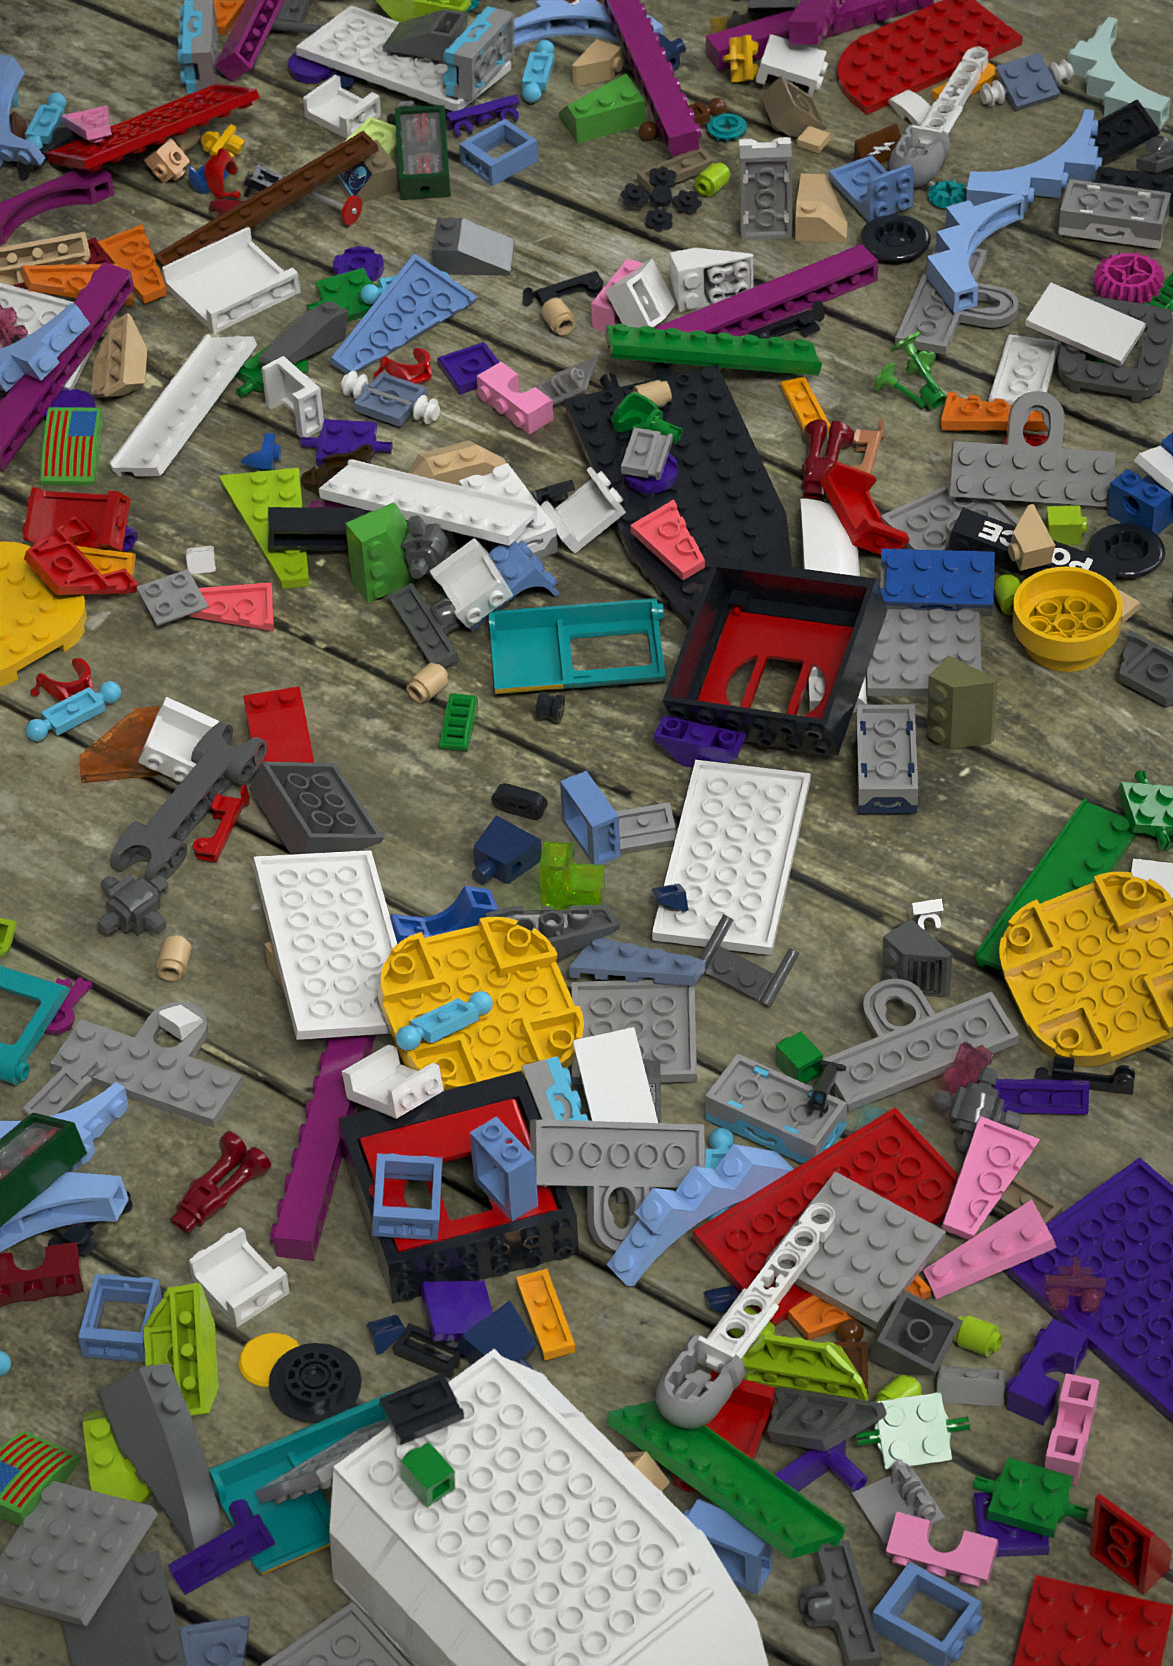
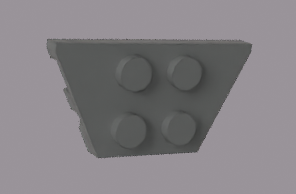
M1130 630L1127 635V643L1120 667L1119 682L1164 706L1172 705L1173 652Z
M779 1387L776 1390L778 1403L773 1406L771 1413L773 1419L769 1423L768 1433L771 1442L827 1451L883 1419L887 1412L884 1403Z

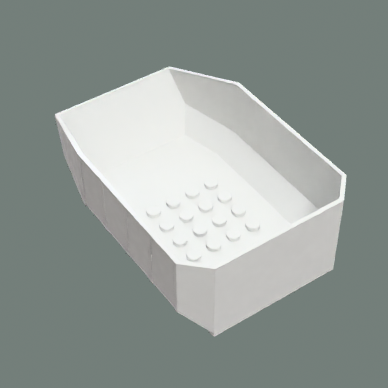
M495 1349L448 1382L457 1398V1403L464 1411L463 1420L401 1446L396 1434L393 1433L389 1425L333 1466L329 1531L333 1581L413 1666H769L757 1620L705 1534L684 1516L664 1496V1493L658 1490L542 1373L502 1357ZM430 1442L455 1470V1489L427 1508L402 1480L401 1460L411 1449L420 1448Z

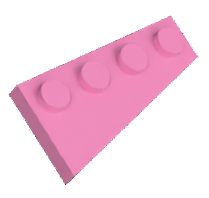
M108 105L61 115L62 123L65 127L86 140H90L92 143L103 141L105 136L111 135Z
M980 1116L941 1229L968 1240L973 1238L1040 1139Z
M1030 1200L925 1268L923 1272L935 1298L938 1299L1055 1249L1056 1245L1033 1200Z

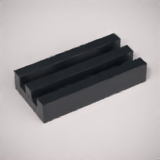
M411 1323L407 1325L405 1332L393 1346L394 1355L435 1373H443L449 1379L453 1377L454 1369H458L461 1365L460 1360L465 1359V1356L456 1348L458 1343L453 1341H433L430 1331ZM410 1337L415 1338V1339H417V1340H419V1341H422V1342H424V1343H426V1344H424V1345H423V1344H420V1343H418V1342H416V1341H413V1340H411V1339H409V1338H410ZM434 1347L452 1354L453 1357L437 1351Z

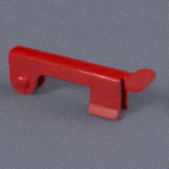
M247 785L241 786V799L216 794L210 808L215 811L213 818L222 820L212 837L198 838L193 842L192 847L198 860L215 863L218 861L243 806H248L250 803Z

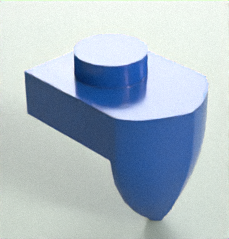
M206 164L197 172L192 166L188 168L189 180L196 193L210 192L205 178ZM225 169L223 179H225L228 176V173Z
M264 433L262 450L248 454L241 460V463L254 471L275 470L276 461L281 460V445L276 444L275 433Z

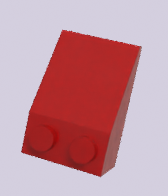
M300 686L243 695L250 739L259 737L267 743L266 754L262 762L314 763Z
M1101 1493L1095 1497L1089 1555L1144 1595L1170 1569L1172 1550L1165 1541Z

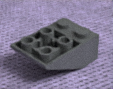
M443 9L400 22L383 45V50L443 62L445 50L467 28V13Z

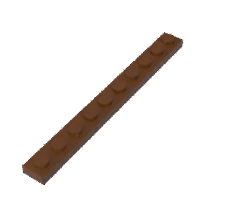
M364 130L158 252L154 255L156 262L162 268L242 229L253 227L379 151L377 143Z

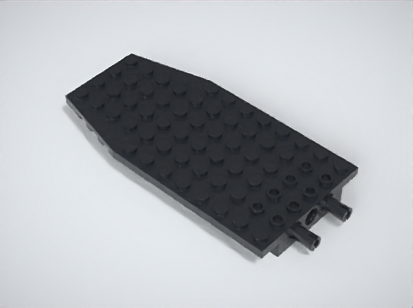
M656 362L650 369L655 379L621 387L614 373H609L611 381H609L606 373L600 378V384L603 386L604 391L565 399V409L589 465L597 474L602 471L611 482L608 488H614L623 499L620 504L626 513L617 519L614 524L629 559L633 564H637L641 568L643 576L647 580H651L656 586L657 593L662 598H666L670 603L672 611L689 629L715 557L792 567L787 515L718 365L670 375L666 363L660 362L661 370L658 362ZM660 380L661 382L667 381L672 395V401L666 403V406L659 408L663 412V420L683 428V433L677 444L672 443L669 451L676 459L678 465L676 482L665 491L648 494L631 488L625 481L624 474H621V465L632 430L621 433L614 430L612 415L623 399L633 392L634 386ZM672 500L675 501L680 516L686 522V528L690 536L694 538L705 559V568L685 580L677 576L631 533V524Z

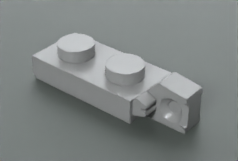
M88 1054L77 1066L74 1063L69 1067L65 1065L23 1107V1113L26 1116H29L32 1112L52 1116L67 1111L93 1084L92 1078L101 1069L98 1062Z

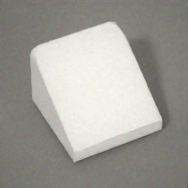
M214 546L186 549L187 567L190 574L215 571Z
M182 1005L158 1012L160 1027L181 1041L203 1023L202 1018Z

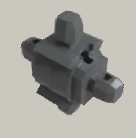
M418 515L411 516L407 522L408 530L401 544V547L406 549L404 553L405 561L409 565V571L414 579L428 575L434 584H439L433 578L430 571L453 553L447 551L449 542L444 534V529L440 527L441 525L436 523L426 525L424 520Z
M129 874L121 881L110 876L101 881L102 892L109 900L106 902L107 913L98 921L100 931L108 934L120 928L123 932L133 930L137 936L145 929L157 934L165 930V918L157 911L161 907L160 897L167 892L169 887L165 878L158 876L147 882L142 877L135 880Z
M983 1067L977 1078L979 1084L968 1082L967 1088L958 1086L955 1097L952 1096L951 1092L942 1090L935 1093L933 1105L945 1112L951 1110L949 1114L950 1122L955 1124V1131L963 1134L959 1135L957 1149L960 1153H967L980 1116L1019 1130L1022 1117L1010 1110L1007 1113L1004 1112L1005 1102L999 1098V1091L992 1088L996 1086L997 1071L995 1069Z

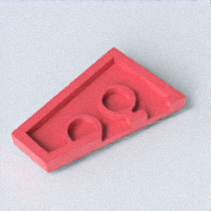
M674 500L631 524V533L682 580L705 568V559L694 538L690 536L686 528V522L680 516Z
M272 582L199 588L209 608L190 614V617L274 631Z

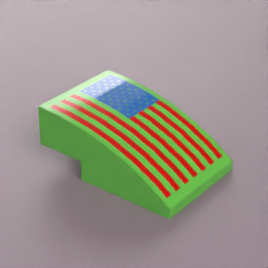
M48 407L42 447L41 485H95L102 450L100 440L104 425L101 408Z
M26 1431L7 1441L0 1447V1518L17 1526L23 1525L25 1517L33 1512L41 1500L42 1491L51 1485L53 1481L64 1484L81 1461V1456Z

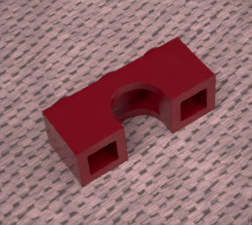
M77 1242L46 1246L43 1263L32 1270L18 1268L15 1265L12 1252L0 1254V1306L84 1292L81 1259Z

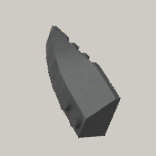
M170 1364L139 1367L100 1390L97 1396L107 1422L110 1424V1429L119 1452L124 1459L129 1458L137 1470L135 1475L141 1484L146 1483L154 1494L153 1501L160 1511L165 1510L173 1521L171 1527L189 1553L223 1534L221 1517L204 1453Z

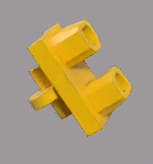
M752 35L729 38L730 54L723 56V62H730L731 83L754 80L759 71L757 64H753V55H756L758 52V42L752 40Z
M232 124L228 126L221 137L216 131H207L201 137L203 150L206 152L210 151L211 156L217 155L218 149L221 148L239 155L243 150L245 140L235 135L237 127ZM230 153V155L232 156V158H233V160H234L235 155L232 154V153Z

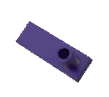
M846 1440L827 1451L810 1449L775 1474L776 1477L797 1492L830 1469L853 1492L863 1488L868 1480V1477L846 1456Z
M235 1500L229 1506L230 1515L235 1523L234 1528L168 1564L173 1578L185 1595L276 1544L259 1513L254 1516L246 1500Z

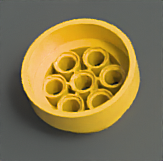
M1077 567L1045 569L1024 580L1015 593L1012 620L1014 633L1025 646L1028 655L1039 665L1062 672L1083 670L1097 663L1105 651L1118 639L1122 620V598L1119 591L1109 580L1093 571Z

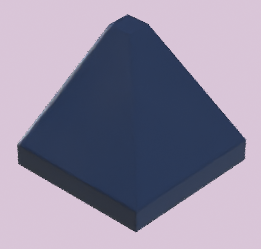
M333 70L329 76V79L334 75L339 76L341 88L353 85L357 79L356 76L348 75L339 70Z
M681 884L651 889L652 895L657 902L683 912L689 911L686 891Z
M734 1285L703 1292L710 1309L726 1313L740 1295Z
M392 1315L366 1324L377 1355L382 1354L405 1332L404 1325L398 1315Z

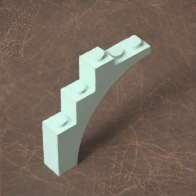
M1108 17L1103 25L1098 26L1093 38H1090L1088 42L1080 40L1075 48L1069 51L1067 63L1072 65L1074 75L1085 78L1084 83L1087 84L1086 95L1102 99V105L1105 106V117L1138 99L1160 131L1169 118L1170 98L1139 85L1120 69L1111 53V47L1116 40L1117 19Z

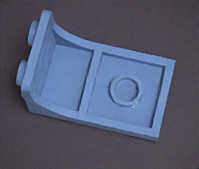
M871 155L828 171V179L868 222L875 218L891 215L913 207L914 168L911 165H905L887 172Z
M522 540L519 543L514 541L509 546L499 544L489 553L513 594L512 597L494 610H499L515 595L530 587H545L555 597L559 594L555 587L558 583L548 570L545 573L543 572L545 565L536 554L530 557L532 551ZM444 591V592H443L444 596H445L446 598H448L447 594H446L445 591ZM489 614L471 626L470 629L472 631L476 630L489 619Z

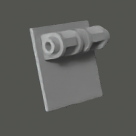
M595 356L560 371L552 378L540 382L536 388L551 398L553 405H559L565 399L573 396H580L588 388V383L594 372L598 357Z
M188 569L136 587L142 598L140 602L143 610L150 612L157 626L209 608Z
M901 1460L891 1465L892 1472L890 1476L852 1492L853 1498L885 1546L888 1545L896 1512L929 1520L931 1525L945 1519V1516L913 1468Z

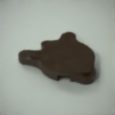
M363 444L354 451L324 457V463L317 469L314 466L311 470L301 475V483L304 488L312 490L320 497L319 488L345 468L350 459L370 464L369 460L373 457L374 450L371 445Z

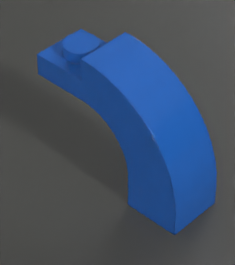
M464 886L455 902L441 913L429 917L391 914L390 919L398 944L405 938L420 932L423 933L425 938L477 926L479 919L484 918L485 913L499 909L490 889Z

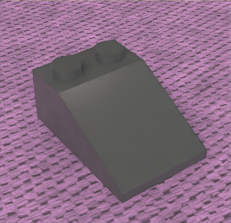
M437 218L432 248L433 266L449 275L510 276L515 240L463 218Z

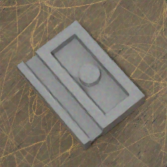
M634 427L621 465V474L644 478L655 476L656 480H660L673 442V434L669 433L668 436L661 435V432Z
M670 802L616 811L619 816L621 854L674 846L677 834Z

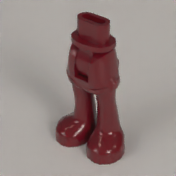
M816 419L805 426L803 436L805 442L809 444V450L801 468L803 471L802 488L804 490V498L823 500L825 498L826 492L820 480L833 463L838 462L840 449H847L853 443L854 432L848 425L836 420L831 422L829 440L824 457H820L828 434L826 421Z
M226 1131L219 1140L221 1157L208 1172L190 1183V1188L185 1193L182 1201L176 1206V1213L170 1218L171 1223L187 1234L196 1226L202 1227L205 1221L227 1205V1201L237 1190L251 1179L262 1176L270 1170L272 1165L264 1152L256 1147H251L247 1151L245 1143L238 1135L231 1131ZM241 1163L236 1172L222 1186L218 1187L217 1184L234 1167Z

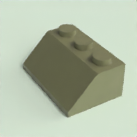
M948 655L929 675L927 738L950 749L991 744L994 741L998 679Z

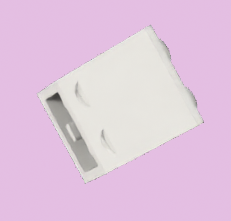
M690 248L669 253L670 293L679 312L706 307L754 288L753 254L703 248Z
M652 258L605 290L620 321L629 327H654L664 320L676 305Z

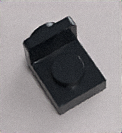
M257 164L254 172H248L243 182V185L247 187L243 196L249 197L252 189L261 192L284 177Z

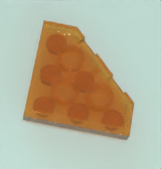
M161 706L135 708L80 754L81 782L92 783L164 775L138 763L140 754Z

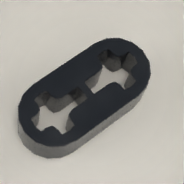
M506 783L500 784L491 798L492 803L499 810L531 820L540 819L548 807L547 799L542 794Z

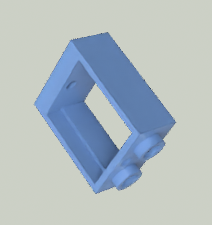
M506 119L459 144L461 165L491 186L500 183L538 161L537 140ZM505 142L514 147V149L496 159L487 154L488 151Z
M584 771L561 780L562 822L593 866L596 867L621 857L619 816L588 772Z
M497 1117L471 1131L474 1181L511 1221L537 1207L535 1157Z
M377 1154L372 1236L437 1240L440 1216L442 1158ZM384 1178L432 1181L431 1209L382 1206Z
M95 1274L78 1337L82 1357L145 1362L143 1327L156 1306L163 1299L159 1279L125 1277L116 1274ZM105 1301L148 1304L141 1332L99 1329Z
M697 1499L691 1510L687 1509L683 1515L705 1534L734 1584L758 1595L773 1569V1546L723 1509Z
M909 1562L874 1609L872 1622L877 1634L934 1666H948L951 1661H958L964 1651L965 1641L970 1635L975 1636L978 1633L984 1618L981 1617L982 1601ZM917 1591L961 1614L942 1642L899 1618Z

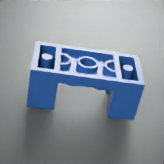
M1173 432L1161 442V447L1172 456ZM1127 469L1110 483L1108 516L1120 523H1131L1146 527L1158 535L1173 522V495L1151 476L1147 475L1141 479L1140 475Z

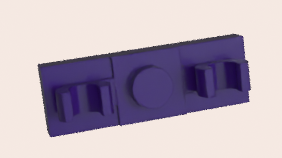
M517 94L447 113L445 119L447 131L454 129L453 134L458 139L461 135L460 128H465L468 135H472V125L488 124L495 117H499L500 122L506 119V115H510L514 123H516L519 118Z
M997 1079L996 1086L993 1087V1089L999 1091V1098L1004 1100V1112L1006 1113L1010 1110L1015 1113L1088 1114L1089 1081Z

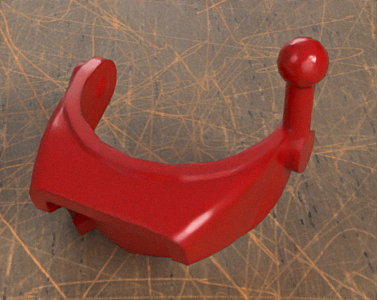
M224 148L218 149L217 155L210 156V160L206 162L205 178L207 185L215 198L219 200L224 197L239 199L241 196L239 191L225 192L223 184L224 169L229 174L236 175L238 167L227 150Z
M415 348L413 350L414 358L418 362L415 365L401 364L386 356L382 357L380 367L373 377L376 379L385 369L391 376L415 384L429 381L432 377L431 357L423 348Z
M74 658L72 665L78 673L79 680L73 682L54 681L40 673L36 677L37 683L30 690V694L33 697H37L40 694L39 689L42 687L61 702L88 687L93 690L90 666L82 658Z

